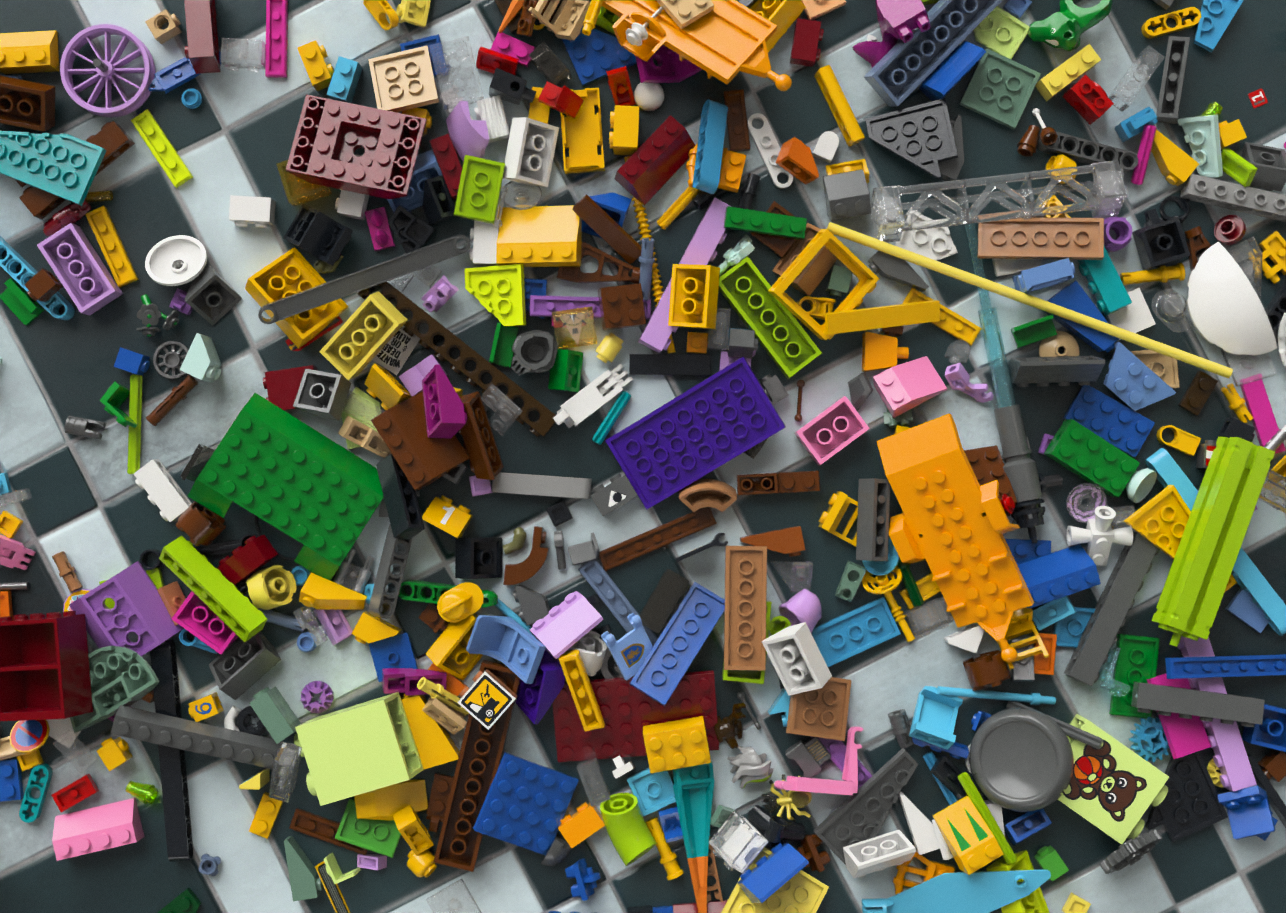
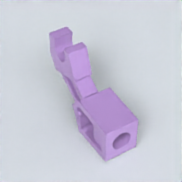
M961 362L947 366L945 377L952 390H960L975 398L977 402L984 403L993 400L994 395L992 392L984 393L988 390L987 384L974 385L969 382L970 376Z

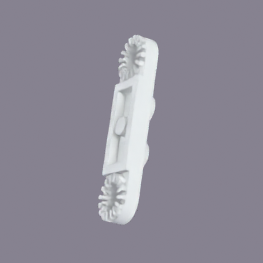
M755 113L748 119V130L773 184L779 189H786L791 185L793 175L776 163L781 148L767 118L763 114ZM755 119L762 120L763 127L761 129L753 128L752 121ZM780 173L786 174L788 182L785 184L779 183L777 176Z

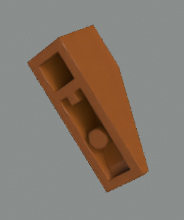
M801 526L740 537V542L754 546H767V549L783 554L789 553V557L801 555V551L805 550Z

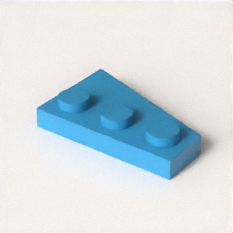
M1203 0L1200 11L1201 18L1197 25L1194 44L1212 53L1243 0Z

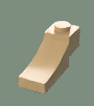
M347 416L338 432L339 435L383 458L392 454L378 431Z

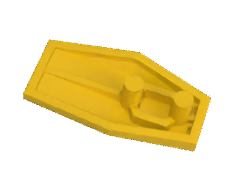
M407 780L354 796L357 819L393 821L392 815L408 805H411L416 813L428 808L425 780Z

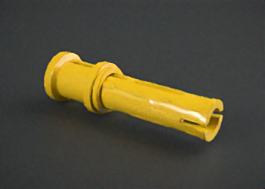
M1183 263L1167 267L1161 265L1158 269L1120 273V279L1123 281L1124 286L1152 281H1160L1162 283L1176 279L1184 281L1185 268Z
M658 817L646 821L651 834L657 842L656 847L661 856L660 864H663L667 872V880L675 879L684 874L683 869H680L676 860V853L671 851L669 844L665 840Z

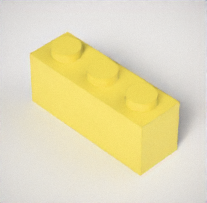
M1088 44L1043 77L1035 87L1047 102L1101 61V58L1092 46Z

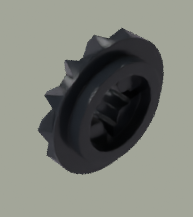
M251 706L245 707L237 717L239 731L262 736L267 729L261 720L257 722L256 727L254 724L247 726V723L251 721V716L253 718L259 717Z

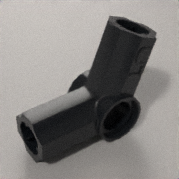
M755 805L747 815L748 821L763 831V836L770 842L780 843L781 840L799 842L806 835L805 826L802 823L789 822L779 816H773L759 805Z

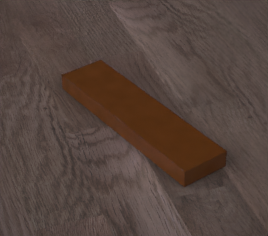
M587 194L573 206L572 210L629 264L641 256L642 246Z
M299 808L295 810L289 829L366 855L368 851L367 849L335 839L340 825L339 822Z

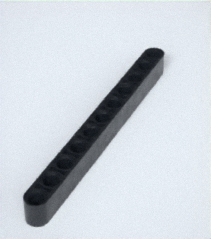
M166 640L150 651L151 667L159 680V683L153 689L155 713L182 718L176 646L174 640ZM158 744L168 859L170 862L192 860L193 841L185 750Z

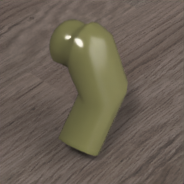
M341 255L333 266L324 261L317 260L314 263V269L321 274L334 272L344 256Z
M516 528L513 531L514 537L512 542L502 546L506 555L523 548L527 537L523 528Z

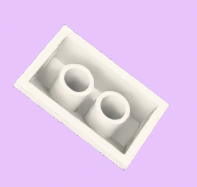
M527 117L513 118L503 178L518 183L548 188L559 127Z
M806 622L789 626L762 641L788 696L820 689L832 677Z
M896 830L843 847L846 868L853 878L910 861L916 852V848L900 830Z

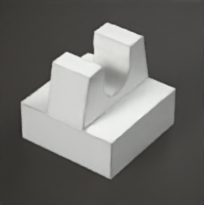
M620 755L613 759L617 769L612 771L615 778L635 768L632 761L625 763Z

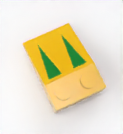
M969 796L963 797L933 815L959 869L964 873L970 875L1004 855L995 836Z

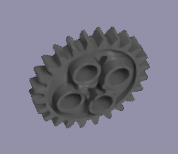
M1157 829L1139 835L1135 839L1131 838L1120 845L1118 850L1108 855L1100 866L1105 874L1119 871L1129 864L1133 865L1143 858L1144 854L1154 849L1156 844L1162 840V837Z

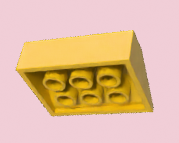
M574 205L502 207L497 238L496 263L499 266L523 264L524 267L581 266L582 219L572 210Z
M294 247L248 278L245 290L262 307L271 302L324 284L326 281ZM340 298L275 323L299 349L344 312L348 305ZM265 310L270 318L274 316L271 310Z

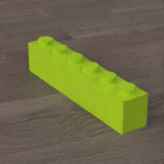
M180 536L163 547L159 559L240 639L246 642L263 629L267 621L264 613L258 610L246 596L241 594L236 589V586L222 575L219 569L215 568L204 555L194 548L190 541Z

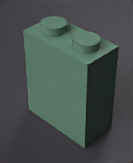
M276 686L272 689L266 687L253 695L255 700L249 704L276 744L296 732L295 727L301 723Z

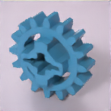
M1150 716L1147 720L1141 718L1140 725L1134 724L1136 730H1130V733L1134 734L1133 737L1129 738V741L1134 743L1130 748L1135 750V753L1146 761L1155 762L1156 758L1163 760L1162 754L1168 756L1167 749L1170 747L1160 719Z

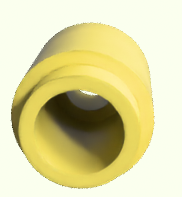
M610 332L595 350L598 353L596 357L604 363H607V361L612 363L621 350V345L624 341Z

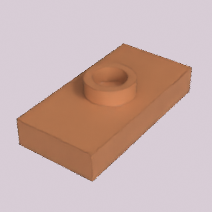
M177 581L157 589L171 619L186 599Z

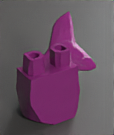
M876 0L877 18L882 42H860L852 47L853 50L860 57L871 63L873 68L894 47L899 38L906 43L914 37L912 30L918 27L921 32L929 30L931 26L928 14L921 0Z

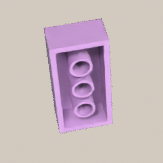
M70 223L37 244L80 313L90 316L123 294L79 226Z

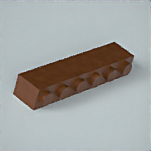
M115 121L104 124L100 132L86 140L107 150L96 175L135 144ZM33 186L26 188L23 191V195L19 197L33 216L41 220L66 201Z

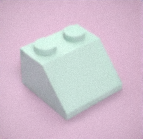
M196 333L180 370L200 380L213 383L221 374L219 356L212 338Z

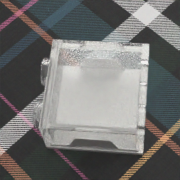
M733 811L711 838L709 844L714 848L712 852L720 859L723 858L725 860L723 864L731 871L736 869L744 873L769 841L745 817Z

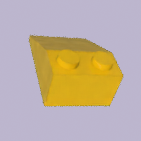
M377 364L371 367L364 383L368 387L366 391L374 399L378 397L382 401L380 405L385 410L412 397L384 367Z

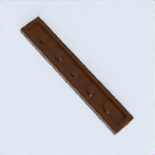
M710 507L700 508L695 512L686 514L599 552V557L605 571L717 523Z

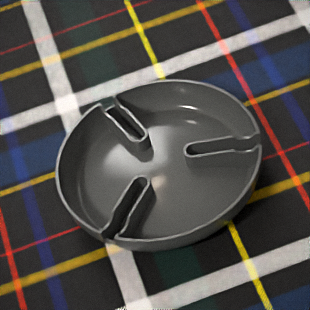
M1018 707L1005 709L993 714L978 728L970 746V768L977 786L988 799L1008 810L1031 812L1051 805L1061 797L1062 791L1067 789L1073 774L1074 758L1068 737L1052 718L1034 709L1027 710Z

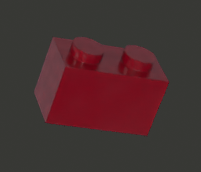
M797 18L790 56L791 64L813 67L815 61H819L821 49L817 48L818 41H822L824 29L820 28V21Z

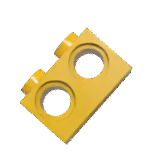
M411 805L392 815L398 831L416 856L434 846L427 828Z

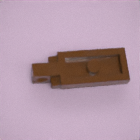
M435 773L426 812V819L431 820L428 831L437 832L439 823L444 820L454 776Z

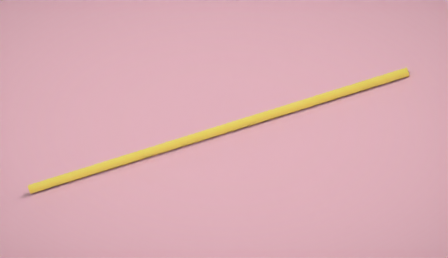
M832 222L828 224L827 229L834 235L1220 376L1230 378L1233 369Z

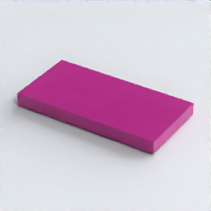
M1165 673L1147 679V683L1191 689L1188 678L1167 679V674ZM1171 712V716L1159 715L1173 759L1211 747L1200 716L1192 715V719L1179 717V713Z

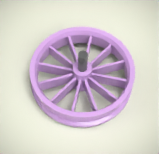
M111 24L94 25L77 33L67 44L60 63L61 80L68 95L87 111L109 118L125 116L140 108L152 92L148 90V87L155 77L154 73H156L153 57L144 43L130 31ZM105 35V60H103L92 39ZM111 35L122 36L123 38L111 58ZM129 40H131L138 49L119 60ZM87 42H89L98 57L93 61L78 53ZM76 55L93 64L96 69H72ZM142 55L144 68H121ZM122 73H144L141 86L139 87L121 77ZM72 74H96L78 86H74ZM120 79L139 89L130 100L126 98L117 83ZM98 82L86 103L78 93ZM111 84L115 85L125 102L124 104L112 107ZM105 85L106 108L93 106Z

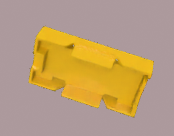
M585 88V90L570 89L581 97L584 102L575 119L568 115L565 117L560 112L565 174L605 171L599 88ZM594 106L598 107L599 113L595 115ZM597 146H601L602 155H598ZM569 148L570 157H566L565 149Z

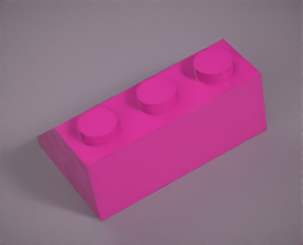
M193 591L190 592L172 617L173 621L220 655L238 638Z

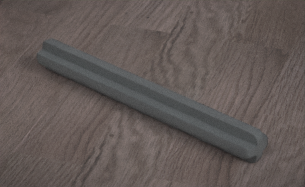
M1008 701L1006 709L1018 707L1027 710L1033 709L1016 701ZM1049 716L1063 729L1066 736L1096 749L1102 747V738Z

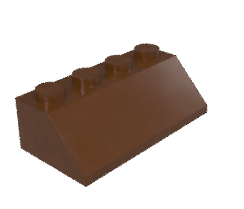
M478 391L459 396L464 404V412L467 413V422L458 432L463 436L464 450L469 454L471 460L470 469L475 473L477 479L494 480L504 466L480 393Z

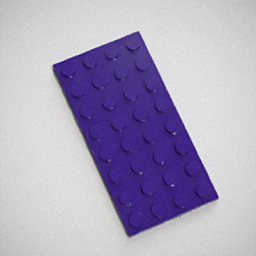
M742 357L605 441L647 510L786 428L745 357Z

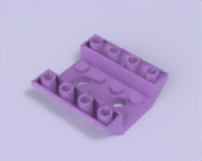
M139 561L69 605L73 611H76V614H85L86 630L98 648L107 646L126 647L143 656L183 629L180 625H174L157 591V587ZM106 598L114 600V608H108L105 605ZM129 632H135L138 635L137 642L129 640Z

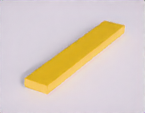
M933 300L825 313V334L830 335L940 321V301Z

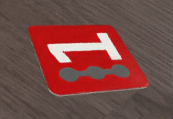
M1262 88L1248 94L1253 108L1268 103Z

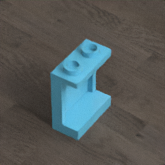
M924 686L918 694L909 736L948 750L955 743L956 735H953L958 709L963 703V699L957 696L937 694L936 687Z

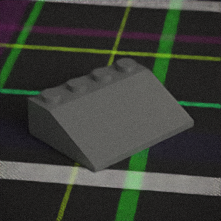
M1093 355L1010 358V382L1016 384V387H1028L1029 383H1037V386H1049V383L1057 382V386H1069L1070 382H1078V385H1090V381H1097L1105 365V359Z

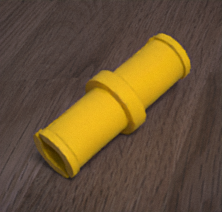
M1233 383L1226 385L1227 388L1223 387L1221 391L1229 402V408L1234 410L1238 419L1244 423H1247V420L1251 421L1253 416H1251L1244 404V398L1239 396Z

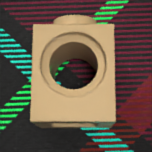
M166 9L145 21L160 44L182 33L179 28L181 24L174 13L171 15ZM169 22V26L162 30V25Z

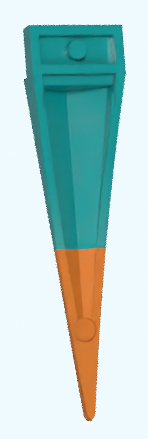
M712 761L708 764L673 769V790L698 913H707L708 851L714 791Z

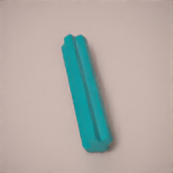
M622 391L594 434L592 440L598 445L602 444L630 400L631 395L628 392Z

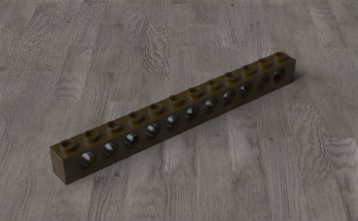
M384 282L376 285L381 287V294L388 301L390 299L397 300L395 308L402 315L407 311H412L413 318L403 325L405 326L402 329L411 337L414 334L419 337V343L427 350L430 347L436 351L434 355L443 362L448 360L452 364L450 368L459 375L461 372L467 375L466 380L474 387L478 384L484 389L482 393L489 399L496 398L499 401L497 405L504 411L511 410L515 413L513 418L522 425L524 422L530 425L531 428L529 430L537 437L540 435L545 437L556 423L553 419L556 415L390 283ZM376 286L359 291L357 294L365 300L366 297L372 294V290ZM428 324V332L421 334L419 332L420 325ZM438 336H443L445 339L442 346L435 345V339ZM455 348L460 349L461 354L459 358L452 359L451 351ZM469 361L476 362V369L472 372L466 369ZM486 373L492 375V381L489 384L482 382V377ZM501 386H507L508 394L504 397L498 395V389ZM517 398H521L524 401V406L521 409H515L513 406ZM532 411L540 413V418L536 422H532L529 419V414Z

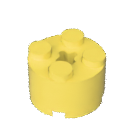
M274 565L253 573L246 582L252 604L257 609L270 610L290 603L293 593H296V581L290 571H286L281 565Z

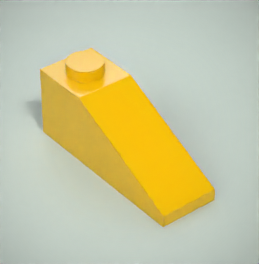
M1156 129L1151 152L1161 173L1166 177V181L1172 185L1179 186L1188 179L1199 163Z
M314 573L309 575L299 596V602L306 607L323 610H363L367 596Z

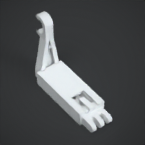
M619 364L611 371H605L560 406L561 409L557 411V415L553 417L554 421L558 425L564 422L568 428H571L573 425L575 427L621 393L623 387L633 380L630 376L624 381L622 378L628 372L625 370L620 375L618 374V371L623 368L622 364Z

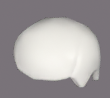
M639 83L634 91V99L639 108L645 111H654L662 105L664 91L659 83Z

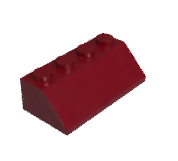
M670 115L617 170L614 179L645 206L690 158L689 151L695 147V144L686 128Z

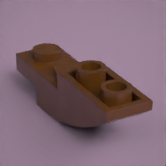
M802 471L737 475L738 495L821 491L820 472Z

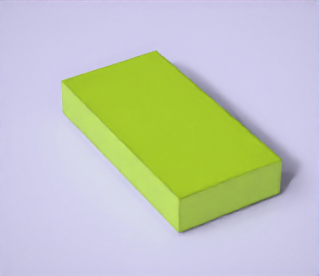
M1224 148L1221 153L1223 172L1244 187L1250 186L1258 168L1231 149Z

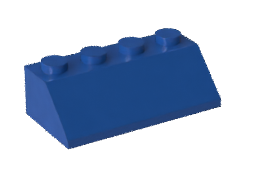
M1080 544L1017 564L1034 600V604L1026 608H1033L1101 584L1096 564Z

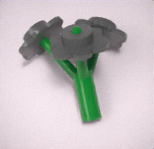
M147 294L141 296L143 305L141 310L137 312V318L142 320V323L147 325V327L136 328V331H140L144 336H155V333L161 332V329L151 327V325L158 324V318L160 317L166 320L162 327L166 331L176 327L179 322V313L176 310H173L167 316L158 310V306L151 302Z

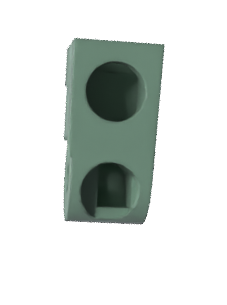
M848 560L835 596L851 602L866 573V568Z

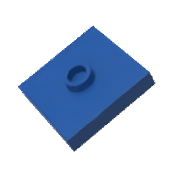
M409 632L368 643L379 682H382V669L384 668L418 669Z

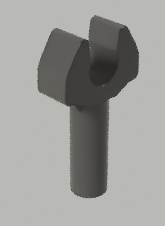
M562 531L554 532V544L558 569L563 570L566 569Z

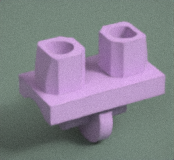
M443 275L423 295L421 299L424 303L422 305L429 312L433 310L437 312L459 289L453 286Z

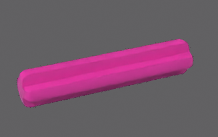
M1151 124L1144 126L1137 154L1138 164L1134 168L1131 182L1136 185L1143 184L1157 129L1156 126Z

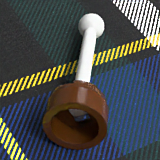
M1038 108L1033 109L1032 114L1036 116L1042 127L1040 133L1042 143L1044 145L1055 143L1058 138L1056 131L1052 127L1045 126Z

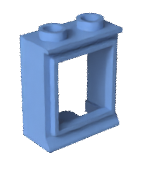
M1069 258L1020 271L1021 274L1012 276L1015 290L1028 293L1064 283L1074 278V264L1070 262Z

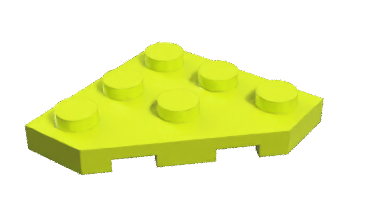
M523 264L464 268L465 289L470 294H473L503 326H526Z

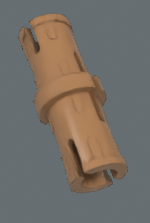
M62 551L52 556L60 572L59 576L60 578L63 577L70 593L81 589L83 586L74 572L76 570L69 563L65 552Z

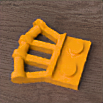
M697 144L693 149H690V159L686 163V169L689 174L688 185L690 188H693ZM723 148L718 188L737 193L746 155Z
M916 851L910 861H906L896 867L898 869L897 875L893 878L895 894L903 892V886L912 888L921 884L904 879L906 872L924 876L923 882L943 873H954L955 867L929 860L922 854L919 855ZM916 857L926 864L927 867L925 870L910 866L909 863Z

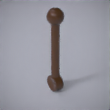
M798 380L797 382L799 387L797 414L794 417L797 422L802 420V388L805 386L803 380Z

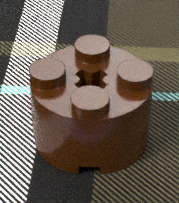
M196 501L182 513L176 523V527L190 536L189 539L195 546H200L201 544L205 546L210 545L226 528V525L222 524L225 520L221 516Z
M999 650L979 654L980 656L975 659L971 657L963 661L964 669L973 691L982 689L984 685L988 684L990 687L1002 684V681L1011 678L1007 664L1001 658V651Z

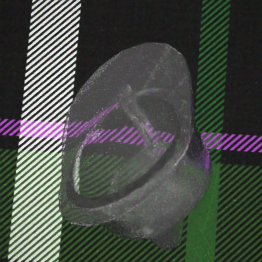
M1164 289L1155 294L1151 303L1152 311L1167 328L1173 332L1180 333L1192 327L1193 322L1188 312L1187 303L1181 294L1171 289Z

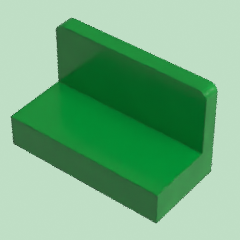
M9 278L4 283L7 289L0 294V299L24 325H29L44 309L14 279Z
M1053 314L1012 328L1011 332L1017 348L1057 335L1052 321L1054 318Z
M497 322L489 359L491 364L511 368L514 356L512 346L518 336L519 328L506 327Z
M557 349L554 366L550 369L548 389L579 392L583 352Z

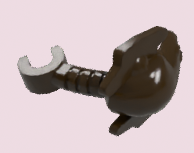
M745 703L734 704L733 712L729 717H724L722 721L720 716H717V724L714 726L717 739L721 743L723 738H725L731 749L738 748L735 736L737 735L738 739L742 738V724L737 719L746 718V715L741 711V708H746Z

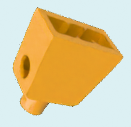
M864 332L862 335V372L897 366V359H908L909 348L897 347L898 339L896 337Z

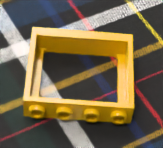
M821 229L768 292L819 339L829 340L835 334H825V322L820 325L784 291L823 246L859 280L857 285L833 312L858 308L863 302L862 298L875 289L879 278L828 229Z

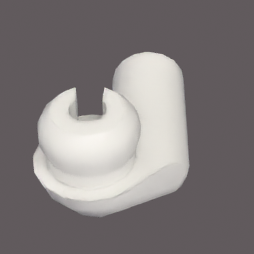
M236 706L231 707L224 718V728L239 731L235 725V720L241 709Z

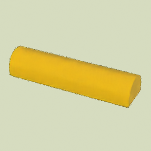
M827 65L820 68L814 77L849 147L864 140L865 136L831 66Z
M575 649L563 653L559 657V661L584 731L604 728L605 722L579 650Z

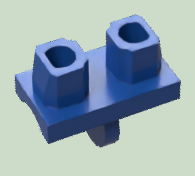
M585 858L579 859L576 863L565 869L567 878H576L577 884L571 886L572 897H581L582 901L588 900L589 896L595 893L594 888L597 887L596 880L601 878L600 873H594L592 867H587Z

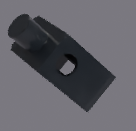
M498 68L494 72L489 87L490 96L500 95L502 100L517 105L520 104L521 99L533 103L536 91L526 88L527 81ZM516 88L518 91L514 92L511 89Z

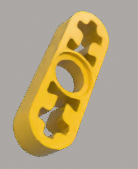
M1189 7L1150 18L1142 25V34L1146 38L1151 39L1191 28L1199 22L1201 12L1195 7ZM1189 14L1190 16L1194 15L1195 17L1192 21L1191 19H1187L1182 22V19L1188 16ZM1167 18L1175 19L1176 27H1168L1166 24ZM1161 23V27H1158L1156 30H1148L1150 24L1154 27Z

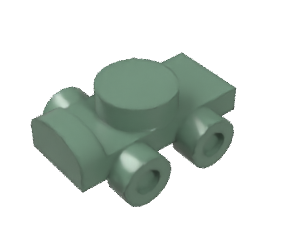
M886 408L887 412L883 413L884 425H889V428H895L900 424L901 426H908L909 422L913 421L911 409L893 418L888 408Z

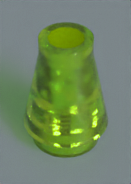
M130 781L125 789L127 793L144 804H152L158 796V789L155 788V785Z

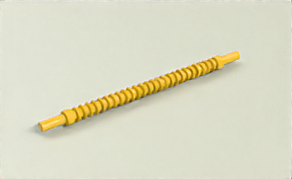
M631 156L624 157L625 162H626ZM633 196L631 201H634L633 207L636 208L634 210L637 213L635 218H638L636 223L639 224L638 229L641 230L639 235H642L640 240L642 238H649L650 241L652 236L649 235L651 230H648V227L650 225L647 224L648 219L645 218L647 216V213H644L646 208ZM654 262L651 282L653 288L651 290L654 291L653 296L656 297L654 302L658 304L664 292H662L663 286L660 285L662 281L659 280L661 275H658L660 270L657 269L658 264ZM672 333L669 336L671 343L667 348L668 354L676 352Z

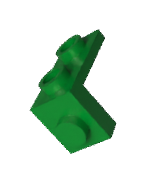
M114 382L100 401L105 405L104 409L109 414L118 417L116 419L118 423L124 427L129 425L136 428L137 424L119 408L130 395V390Z

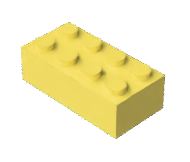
M379 291L367 297L319 352L347 380H350L361 373L408 319Z

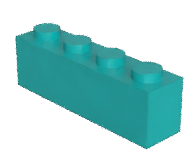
M1105 246L1103 260H1077L1079 271L1082 276L1086 277L1088 289L1092 295H1095L1097 299L1096 305L1101 313L1103 312L1107 316L1132 303Z

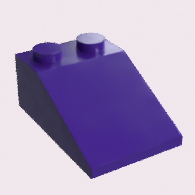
M545 650L533 684H526L523 680H520L516 704L534 724H538L564 687L565 675L558 658L555 659Z

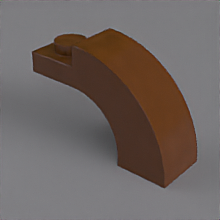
M534 526L532 550L528 558L518 564L505 565L503 585L522 583L530 579L542 568L549 553V548L541 547L542 543H546L547 532L543 531V527Z

